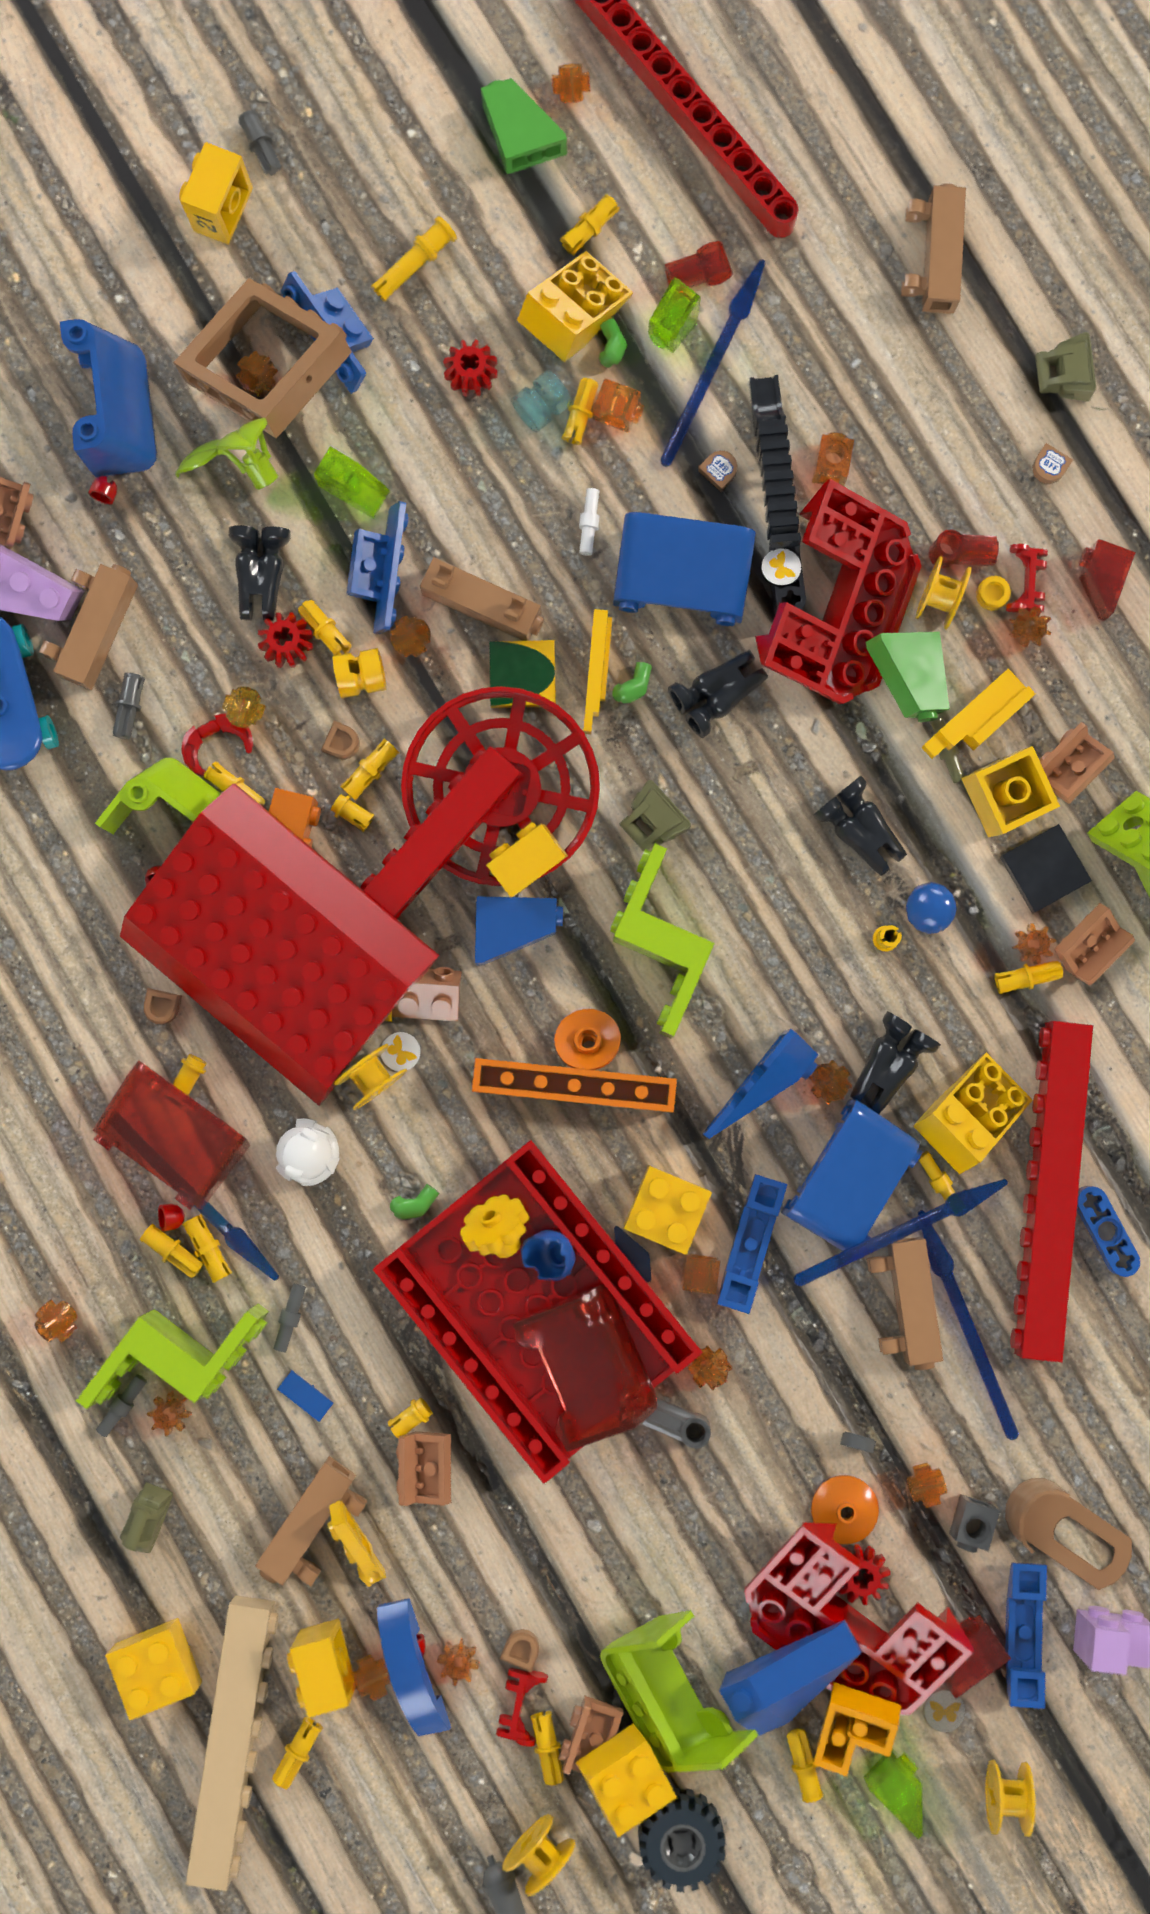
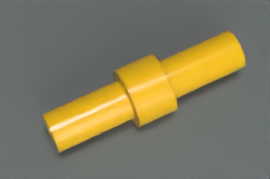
M929 1151L923 1152L918 1161L930 1177V1185L935 1193L941 1194L953 1214L958 1213L964 1208V1205L951 1187L953 1184L946 1171L940 1170Z

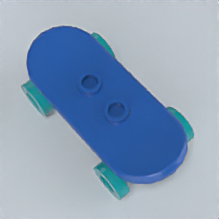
M1 617L0 770L9 771L19 769L32 761L39 752L42 742L49 750L58 747L59 740L51 718L48 715L39 718L22 659L34 655L30 635L24 624L12 626L11 628Z

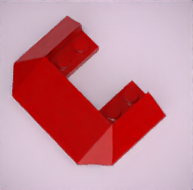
M828 479L799 514L801 517L809 520L802 542L842 564L823 619L820 620L787 602L780 603L769 634L755 636L761 665L839 704H844L854 699L853 697L880 686L883 677L867 650L866 642L880 633L899 632L922 566L918 553H913L908 538L911 532L906 521L834 480Z
M804 1522L744 1589L746 1603L749 1604L751 1614L750 1624L752 1633L775 1650H778L845 1620L861 1649V1654L826 1688L832 1692L834 1683L899 1704L901 1705L900 1715H911L973 1654V1646L949 1607L937 1617L918 1602L888 1633L836 1595L839 1589L859 1569L861 1563L859 1558L833 1540L836 1523Z

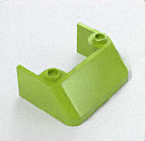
M164 758L130 779L95 824L114 835L132 810L145 811L151 808L159 797L194 822L200 812L222 793L178 760Z
M692 1610L660 1615L611 1642L600 1654L602 1664L634 1725L649 1743L662 1770L669 1773L723 1770L758 1737L755 1729L733 1731L729 1718L723 1711L712 1707L703 1708L676 1658L673 1649L681 1644V1628L695 1617Z

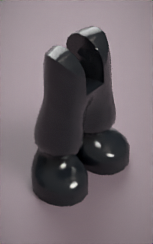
M244 525L230 526L229 538L241 549V553L235 558L240 620L252 621L254 595H262L263 620L270 619L274 621L279 584L284 566L280 550L290 541L291 531L282 527H263L261 529L263 555L258 557L259 530Z
M750 650L739 654L716 668L702 673L693 680L690 688H686L678 682L668 687L669 695L682 715L700 701L707 700L705 705L693 709L685 717L690 728L699 737L704 738L710 734L711 720L725 717L742 699L768 678L763 668L746 678L740 672L755 659Z
M859 776L813 815L819 822L833 823L836 835L856 851L875 872L882 876L890 868L877 851L881 846L897 862H900L907 853L887 825L877 806L870 801H864L862 798L866 788V781L862 776ZM841 802L852 812L853 817H849L844 812Z
M888 1011L883 1017L886 1034L874 1042L867 1062L850 1095L852 1099L860 1102L873 1083L881 1087L870 1105V1109L878 1114L884 1110L900 1087L917 1069L919 1054L934 1053L941 1045L923 1032L913 1029L902 1050L898 1051L897 1046L910 1032L912 1026Z

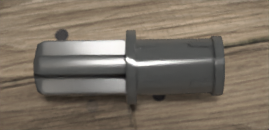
M248 110L238 118V122L249 141L248 148L252 153H255L263 172L270 176L275 175L276 172L281 170V164L271 145L272 138L265 132L257 112Z
M124 673L119 700L115 701L118 710L113 735L120 739L128 740L131 738L136 712L141 711L142 708L139 703L145 677H140L141 675L135 673Z

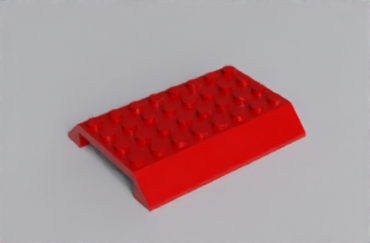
M232 784L200 812L124 915L120 937L318 1106L325 1101L337 1086L334 1085V1082L341 1076L410 987L422 979L440 956L236 784Z
M532 1140L528 1141L372 1269L543 1484L565 1468L576 1452L673 1372L678 1374L703 1353ZM507 1195L510 1200L520 1199L529 1219L524 1223L526 1231L520 1236L519 1250L507 1258H499L495 1254L484 1256L480 1254L479 1250L470 1251L460 1234L461 1229L466 1226L464 1223L466 1215L475 1206L485 1205V1202L491 1197ZM543 1230H553L563 1234L570 1241L576 1256L571 1273L560 1281L538 1279V1272L534 1268L524 1267L522 1263L521 1248L526 1239Z

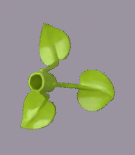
M266 418L252 420L241 426L237 431L227 434L222 439L200 445L184 458L175 475L179 478L181 473L205 465L216 455H225L239 468L242 474L247 473L256 489H262L270 485L278 478V474L269 461L271 455L267 449L263 430L267 425ZM258 439H259V443H260V447H261V451H262V452H260V450H259L258 448L256 449V444H257V440H258ZM229 450H245L246 454L242 457L244 463Z

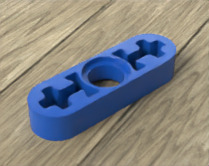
M1081 1187L1078 1190L1077 1212L1107 1268L1112 1273L1122 1277L1134 1275L1140 1267V1257L1107 1195L1098 1187ZM1087 1193L1098 1197L1094 1205L1098 1212L1103 1213L1106 1210L1107 1215L1096 1217L1097 1215L1091 1207H1084L1083 1203L1087 1201ZM1106 1221L1111 1222L1115 1227V1235L1108 1241L1102 1240L1098 1234L1099 1226ZM1121 1241L1123 1242V1245H1118L1117 1248L1122 1255L1130 1257L1126 1261L1128 1266L1126 1269L1116 1266V1262L1120 1260L1119 1256L1113 1249L1107 1251V1247L1115 1246Z

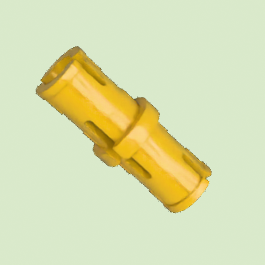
M605 194L588 213L583 212L575 226L560 238L563 247L570 254L575 255L592 236L597 237L605 223L620 210L617 202L610 195Z
M384 738L365 760L362 758L358 762L359 767L340 787L356 801L374 780L378 781L380 779V773L400 752Z
M202 1214L184 1222L182 1226L185 1228L196 1249L194 1254L196 1258L200 1257L212 1282L215 1283L233 1273L218 1247L221 1245L219 1240H215L210 1233Z

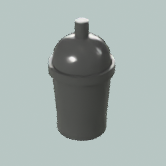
M493 1855L488 1856L489 1866L483 1873L484 1883L482 1887L484 1892L488 1894L496 1914H526L515 1881L516 1875L514 1870L504 1871L502 1869L503 1862H495Z

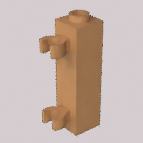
M951 183L939 186L934 185L928 202L921 199H909L905 221L910 223L927 221L924 277L918 274H905V280L902 282L901 296L914 297L923 295L922 312L954 314L960 302L966 187H957Z
M433 557L420 584L423 596L522 641H529L532 634L537 636L544 622V618L541 617V605Z
M100 564L95 577L75 569L71 582L76 583L75 586L88 591L64 647L61 648L44 640L39 653L44 654V657L57 662L53 672L62 679L92 691L138 587V584L130 576L131 572L126 568L113 564L111 568Z
M913 1237L887 1241V1256L866 1258L868 1271L871 1273L891 1270L900 1336L878 1338L880 1352L886 1355L903 1351L904 1361L910 1366L914 1365L915 1370L932 1369L935 1367V1362H943L944 1360L926 1239Z
M329 1456L256 1563L255 1567L260 1570L259 1574L266 1581L273 1584L278 1582L283 1586L293 1572L304 1583L312 1586L322 1569L302 1556L329 1518V1506L340 1500L351 1514L358 1517L368 1502L361 1495L348 1489L356 1474Z

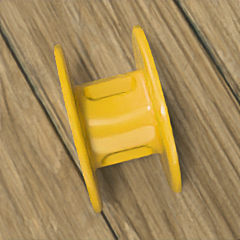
M939 556L923 591L915 618L919 619L926 605L947 612L944 622V629L947 630L960 605L972 568L968 567L965 570L960 581L939 574L943 561L942 556Z
M388 1044L379 1047L364 1057L334 1082V1085H340L351 1078L364 1095L354 1105L353 1110H357L370 1102L408 1071L407 1069H402L391 1076L382 1065L378 1057L388 1049Z
M990 1760L988 1763L985 1778V1804L989 1828L993 1835L999 1834L1003 1816L1018 1817L1025 1837L1032 1835L1035 1824L1036 1802L1033 1775L1027 1762L1020 1764L1017 1780L1001 1779L996 1761Z
M550 1814L539 1818L520 1836L503 1862L502 1869L506 1872L523 1864L532 1873L525 1886V1894L528 1896L537 1894L557 1876L575 1848V1840L572 1838L563 1840L555 1846L546 1836L553 1823V1816Z

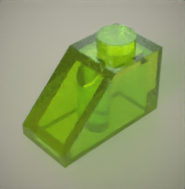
M676 277L669 284L652 314L648 327L651 341L661 349L667 348L672 353L697 325L701 296Z
M331 446L313 473L320 488L373 519L390 493V490L361 464Z
M892 1748L890 1757L883 1755L863 1777L868 1789L919 1839L923 1835L922 1783L916 1773L919 1767L905 1752L900 1756Z

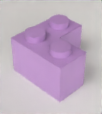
M1089 1606L1088 1610L1077 1609L1073 1651L1091 1671L1127 1675V1666L1150 1668V1622L1143 1617V1613L1123 1610L1122 1614L1109 1613V1609L1100 1606Z

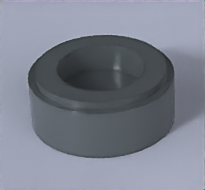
M845 1431L842 1433L840 1444L873 1453L876 1441L869 1437Z

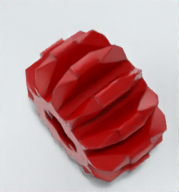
M462 339L460 342L461 349L451 346L449 349L451 357H445L443 360L444 367L447 368L444 371L445 380L451 381L450 386L453 391L462 388V395L465 398L470 390H474L475 395L479 397L481 395L480 387L490 390L492 388L490 379H496L498 376L497 369L494 368L497 365V358L490 355L491 349L488 345L479 349V341L477 339L472 342L471 346H467L465 340Z
M277 612L275 615L276 622L272 623L270 619H265L264 623L268 630H258L259 637L264 639L258 643V648L260 651H266L264 658L267 662L275 659V665L278 668H282L286 660L291 668H295V658L299 657L301 661L305 662L307 657L302 651L313 650L312 643L307 641L313 637V632L310 629H305L307 622L304 618L296 621L295 614L290 612L284 620L282 614ZM287 635H290L292 641H286L284 646H282L279 640L286 639Z
M855 1544L853 1555L861 1560L859 1569H865L866 1573L863 1574V1580H857L856 1576L859 1575L858 1569L839 1589L838 1593L840 1595L847 1593V1600L852 1604L859 1597L861 1603L867 1606L869 1595L872 1594L874 1599L878 1601L881 1599V1596L877 1589L887 1590L889 1588V1584L883 1578L891 1575L888 1567L883 1566L886 1561L882 1554L875 1556V1549L872 1546H868L863 1553L861 1546Z

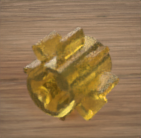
M242 686L236 690L232 689L230 695L226 694L222 709L227 710L226 717L230 723L237 727L247 728L251 724L256 725L257 719L262 720L266 706L260 704L262 698L256 690Z

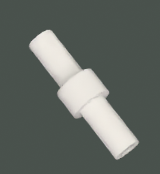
M594 488L586 490L584 513L580 514L579 528L582 529L579 553L582 555H592L594 534L599 528L600 516L597 514L599 490Z

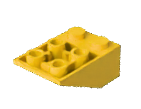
M585 251L527 293L517 321L565 362L587 345L600 331L601 324L614 316L632 296L633 291Z
M986 1052L926 1110L913 1127L960 1175L982 1162L1033 1100Z

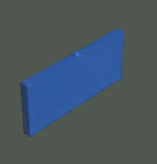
M291 1370L277 1389L318 1422L321 1421L334 1403L293 1370Z

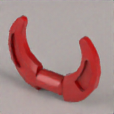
M223 713L214 715L216 720H211L197 729L193 725L185 733L181 747L183 760L189 769L195 774L204 777L206 771L199 764L198 751L203 744L202 739L219 732L220 729L223 733H231L238 736L245 745L246 753L251 754L253 750V736L250 728L242 719L232 714Z

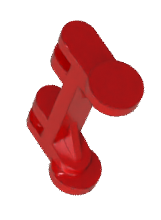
M1027 544L1010 545L1009 552L1016 554V557L1020 558L1024 564L1025 581L1024 592L1016 601L1006 604V611L1012 613L1044 612V605L1034 604V601H1045V593L1035 591L1036 570L1047 569V561L1038 560L1037 557H1047L1048 550L1032 548Z
M509 1668L508 1675L518 1678L519 1681L506 1680L505 1689L516 1692L517 1695L513 1715H499L498 1723L508 1726L510 1729L499 1727L497 1728L496 1735L514 1740L522 1746L533 1747L536 1744V1739L526 1730L521 1719L524 1697L535 1685L546 1683L548 1675L540 1671L529 1672L517 1668Z

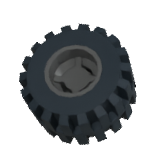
M673 1788L677 1798L640 1822L641 1826H638L640 1856H642V1864L646 1871L650 1870V1877L655 1882L661 1879L663 1888L670 1890L671 1885H675L677 1892L684 1893L685 1886H691V1890L696 1891L699 1890V1882L703 1881L705 1885H708L712 1881V1872L718 1875L721 1870L720 1861L725 1860L726 1852L724 1846H726V1839L717 1809L713 1803L708 1804L707 1797L701 1793L699 1797H696L694 1790L686 1788V1794H680L679 1788Z

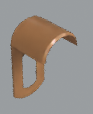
M1031 1478L1020 1483L1010 1494L1005 1510L1008 1528L1031 1553L1035 1551L1027 1542L1097 1590L1114 1584L1126 1572L1132 1557V1539L1070 1497V1494L1055 1482L1045 1478ZM1069 1516L1114 1547V1556L1111 1563L1106 1568L1098 1570L1054 1540L1056 1525L1062 1519Z

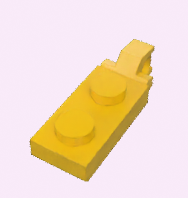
M339 1500L330 1505L331 1521L328 1522L329 1531L335 1541L341 1540L344 1544V1552L351 1564L357 1563L359 1578L368 1587L381 1579H385L384 1567L374 1554L371 1543L344 1503Z

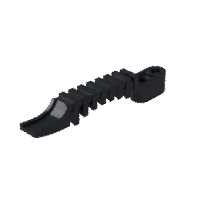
M778 375L758 379L750 377L749 389L754 435L757 436L755 447L756 452H758V464H761L760 477H763L762 491H765L764 507L767 506L765 519L766 523H768L767 540H770L769 552L775 551V549H787L795 553L801 562L800 532L798 533L800 523L799 516H796L798 507L797 501H794L796 494L795 485H793L794 474L793 470H791L789 439L787 440L788 425L785 424L786 415L784 414L781 402ZM802 564L798 578L792 583L777 585L770 582L774 617L779 604L784 602L804 611L806 594Z

